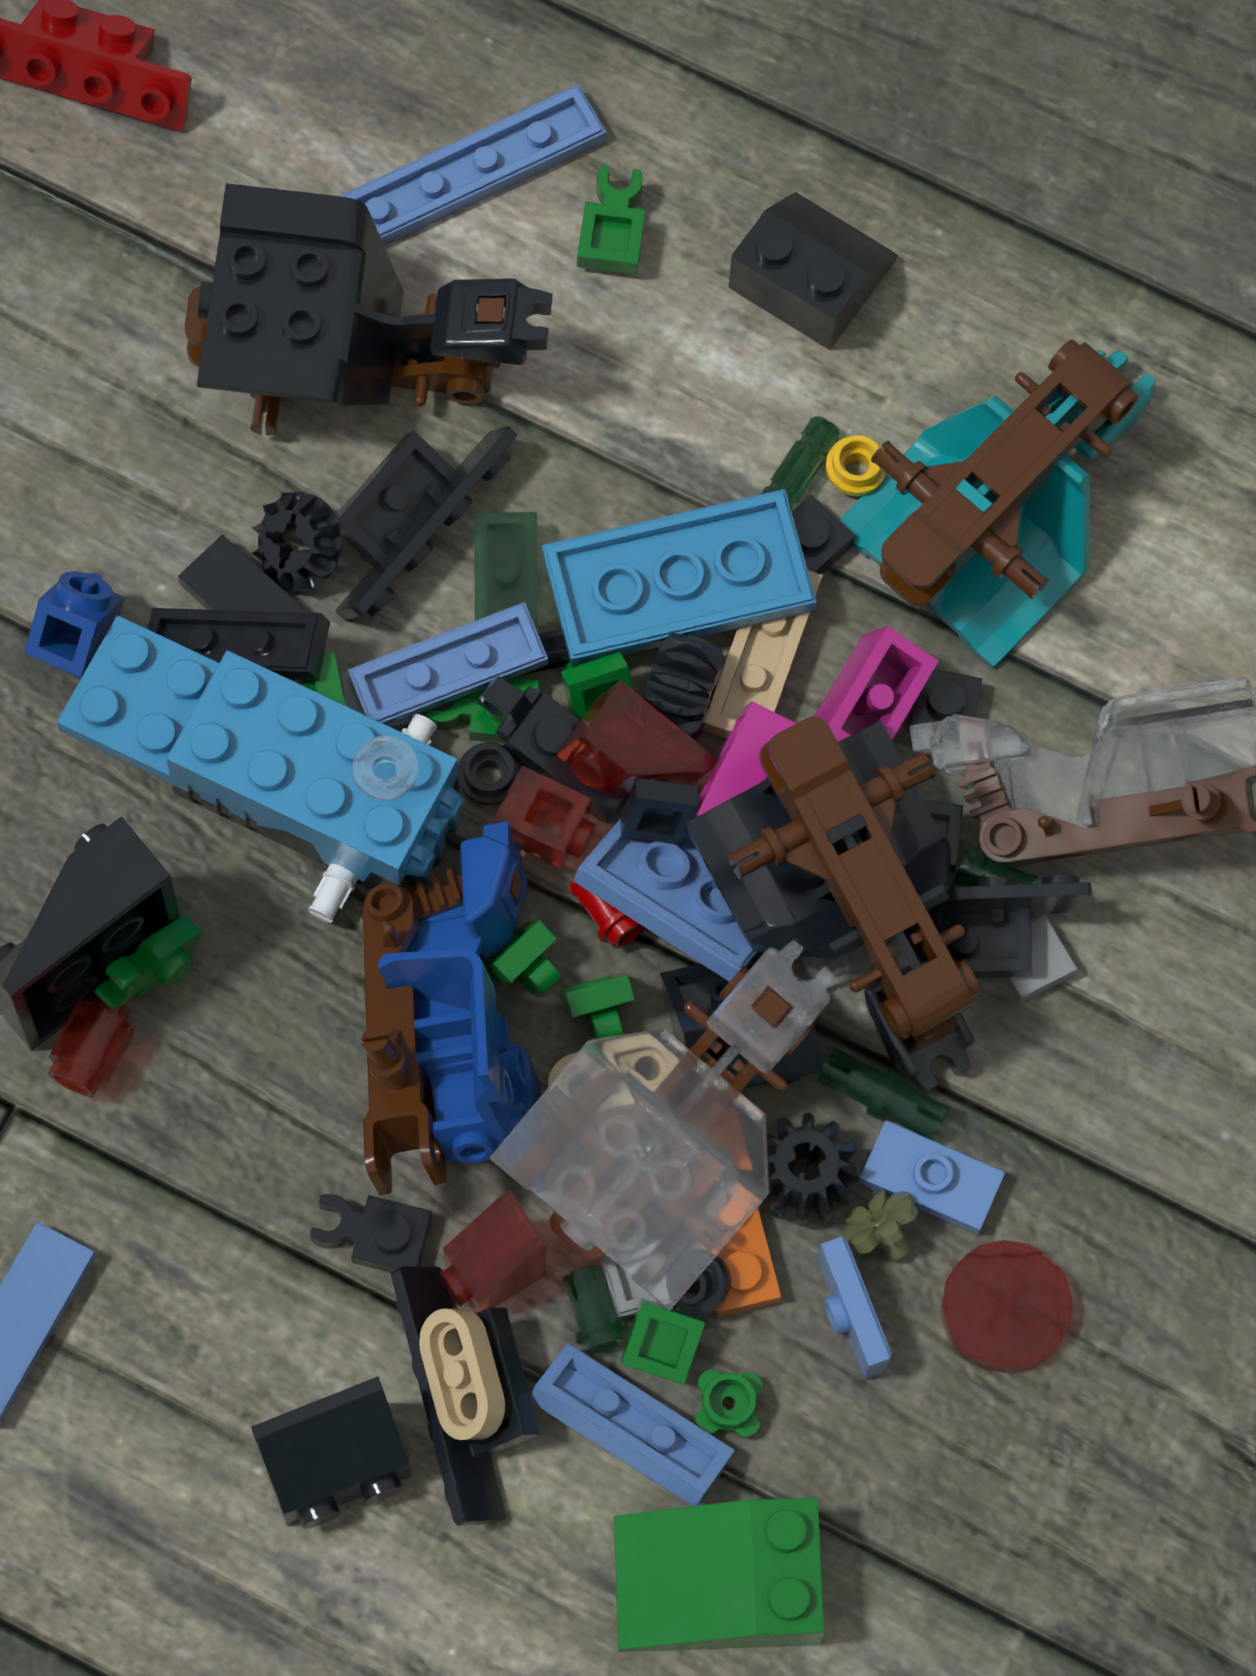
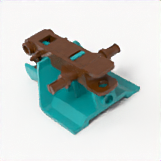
M1071 339L1051 359L1048 369L1052 373L1040 385L1023 372L1016 374L1015 381L1030 395L1015 411L998 396L994 395L927 427L904 454L896 449L889 440L884 442L882 448H878L871 458L872 463H875L887 473L884 482L876 491L862 496L839 519L855 535L853 547L866 559L870 557L880 566L879 573L885 584L910 605L915 607L926 606L959 635V640L992 669L1075 586L1089 568L1090 475L1065 454L1075 448L1087 459L1096 458L1101 455L1104 457L1110 456L1112 453L1111 446L1137 424L1150 405L1151 393L1156 383V380L1146 373L1138 382L1133 384L1122 373L1127 365L1128 356L1120 349L1105 359V352L1101 350L1096 351L1087 343L1079 345Z

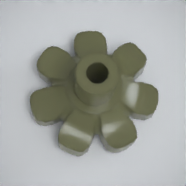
M883 1190L868 1201V1210L861 1205H856L845 1215L844 1220L848 1227L842 1231L840 1237L842 1236L843 1240H847L851 1251L856 1250L859 1254L871 1252L879 1245L889 1261L898 1260L910 1250V1245L905 1239L901 1228L903 1225L916 1219L918 1210L914 1205L915 1201L908 1192H896L889 1197L886 1191Z

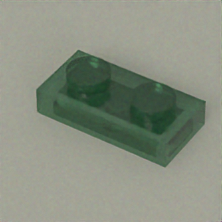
M537 512L474 513L475 621L525 602L538 633Z

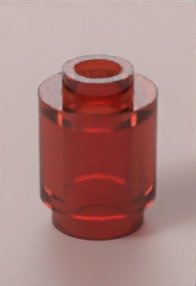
M95 996L92 1003L78 1001L49 1055L53 1064L48 1071V1076L62 1087L74 1093L94 1098L100 1086H108L135 1033L134 1027L126 1021L129 1012L122 1006L111 1010L99 996Z

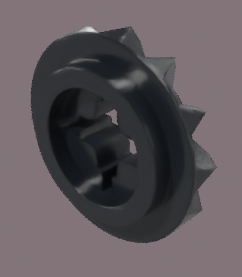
M307 492L282 493L281 498L276 502L263 505L265 516L261 523L252 527L258 534V548L251 554L261 560L264 568L263 572L284 591H310L322 585L335 570L341 553V529L335 513L320 497ZM296 532V537L303 540V544L311 546L310 550L292 551V547L285 544V540L282 539L283 534Z

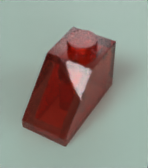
M621 680L594 700L557 753V756L571 767L577 779L590 787L599 789L605 795L630 793L635 778L662 779L672 783L692 785L712 771L719 761Z
M508 1191L497 1198L443 1248L444 1264L447 1269L439 1273L444 1285L458 1306L461 1307L469 1302L475 1312L478 1313L489 1307H497L545 1277L546 1245L512 1192Z

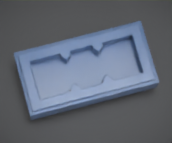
M885 1120L860 1176L859 1184L877 1192L885 1190L889 1197L896 1192H908L915 1201L914 1205L918 1210L979 1235L1005 1172Z
M842 1236L820 1244L817 1261L831 1294L823 1298L824 1308L830 1325L836 1335L846 1332L864 1380L885 1373L892 1353L846 1239L843 1240Z

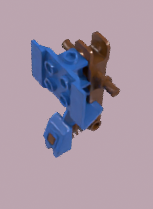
M508 821L483 825V837L462 841L460 845L462 875L455 876L451 868L445 870L449 881L448 885L442 887L435 874L430 876L434 890L430 892L426 891L422 881L419 880L415 882L418 891L409 893L405 888L398 885L383 883L371 889L366 896L362 911L366 1031L361 1038L364 1043L361 1044L367 1051L369 1111L363 1119V1138L366 1170L379 1195L392 1192V1156L396 1153L420 1149L423 1166L435 1186L446 1184V1158L451 1163L475 1164L487 1161L492 1156L501 1155L509 1171L532 1180L537 1192L547 1191L542 1109L538 1108L542 1102L539 1076L527 1052L520 1045L510 1042L505 1015L503 1012L497 1013L494 985L479 957L481 954L483 958L490 959L511 942L527 892V878L523 872L521 848L518 842L512 843L511 826Z

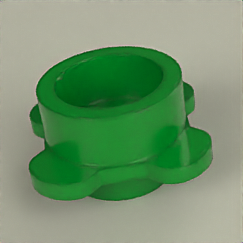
M715 1369L705 1371L699 1377L697 1387L702 1393L701 1410L695 1415V1425L711 1435L715 1434L718 1430L736 1432L741 1438H749L755 1435L760 1427V1419L755 1414L756 1398L763 1391V1384L760 1378L750 1372L739 1375L735 1373L721 1374ZM726 1398L733 1399L735 1407L730 1410L725 1409L722 1405L723 1400Z

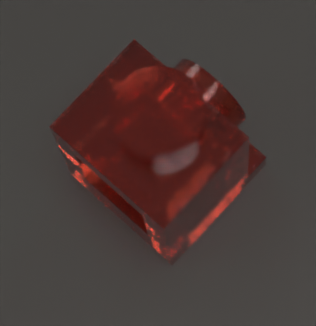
M524 766L520 769L494 818V823L509 822L512 832V843L518 842L522 851L560 869L564 866L569 854L579 859L583 856L596 829V824L588 821L591 798ZM544 821H550L558 826L559 831L553 835L537 827V825Z

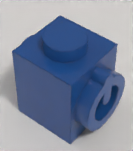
M74 571L60 575L58 582L39 598L24 654L82 677L116 616H120L125 597L114 593L111 586L102 580V576L97 573L88 574Z

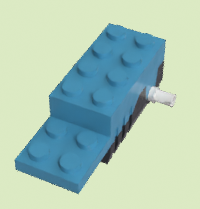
M118 615L57 720L60 732L172 784L173 792L176 795L194 804L199 801L205 809L222 817L226 814L230 816V820L251 831L253 828L258 829L260 835L325 865L328 869L322 875L323 878L313 895L316 898L308 911L314 917L327 923L333 922L338 908H343L350 893L354 891L356 883L364 884L371 888L383 883H391L407 890L409 885H416L415 882L421 880L423 885L427 886L431 880L430 876L433 875L432 869L438 866L443 859L446 848L445 835L448 831L456 832L462 821L461 811L465 799L459 794L457 758L430 746L432 741L429 739L436 730L437 725L429 718L420 714H413L408 728H403L402 732L228 650L225 652L220 663Z

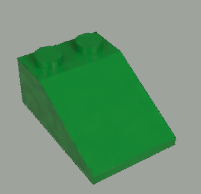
M818 1497L750 1499L614 1516L618 1652L820 1645L824 1635Z

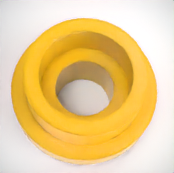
M861 435L849 436L835 443L827 455L825 466L827 478L833 487L849 496H865L876 491L884 482L887 474L879 466L871 462L873 454L878 448L881 449V446L872 439ZM850 462H860L866 466L867 472L863 475H853L846 470L845 466Z

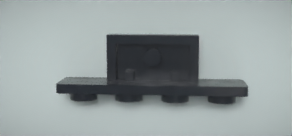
M509 426L489 431L456 470L415 431L406 433L340 509L336 517L341 529V536L373 566L336 608L335 612L343 620L361 617L364 614L370 618L387 604L394 594V590L389 586L403 569L407 572L412 571L428 556L433 548V544L428 539L442 523L446 527L450 526L464 514L472 503V499L467 494L481 478L484 481L490 480L508 462L511 454L506 448L517 437V434Z
M1049 875L1041 879V884L1016 885L1015 880L1007 877H987L978 880L977 886L951 887L950 883L949 899L930 908L927 912L939 934L957 924L964 927V935L945 946L954 962L964 960L976 978L1032 977V914L1094 912L1095 896L1091 883L1080 882V878L1074 875ZM913 925L903 930L917 958L924 957L920 942L913 945L908 937L915 933Z
M402 1266L391 1272L396 1294V1305L402 1317L412 1356V1368L418 1380L428 1419V1431L434 1443L445 1486V1498L450 1507L453 1521L458 1526L495 1524L504 1520L506 1513L491 1455L540 1435L507 1308L489 1307L476 1313L485 1326L504 1394L505 1413L503 1421L498 1430L486 1439H455L444 1431L438 1420L419 1347L420 1332L426 1319L439 1309H453L445 1276L440 1267Z

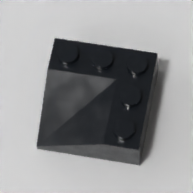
M122 816L108 827L104 823L94 826L79 838L74 846L75 851L68 856L27 938L18 945L11 942L0 947V1014L30 1051L34 1050L100 999L94 991L99 985L110 979L105 973L106 968L123 956L129 957L136 953L144 939L180 918L170 874Z

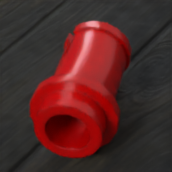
M574 881L570 883V893L578 899L598 926L597 937L601 942H609L614 949L622 948L635 940L644 930V926Z

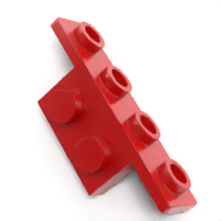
M38 0L21 24L0 18V78L177 131L181 130L187 121L192 78L187 73L145 61L153 50L155 29L136 24L127 17L120 15L108 16L81 8L70 0Z

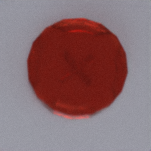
M1001 1240L979 1245L956 1264L943 1287L940 1313L946 1335L962 1357L984 1370L1011 1374L1035 1368L1056 1352L1070 1328L1073 1299L1067 1277L1057 1264L1055 1266L1050 1259L1043 1256V1252L1030 1244Z

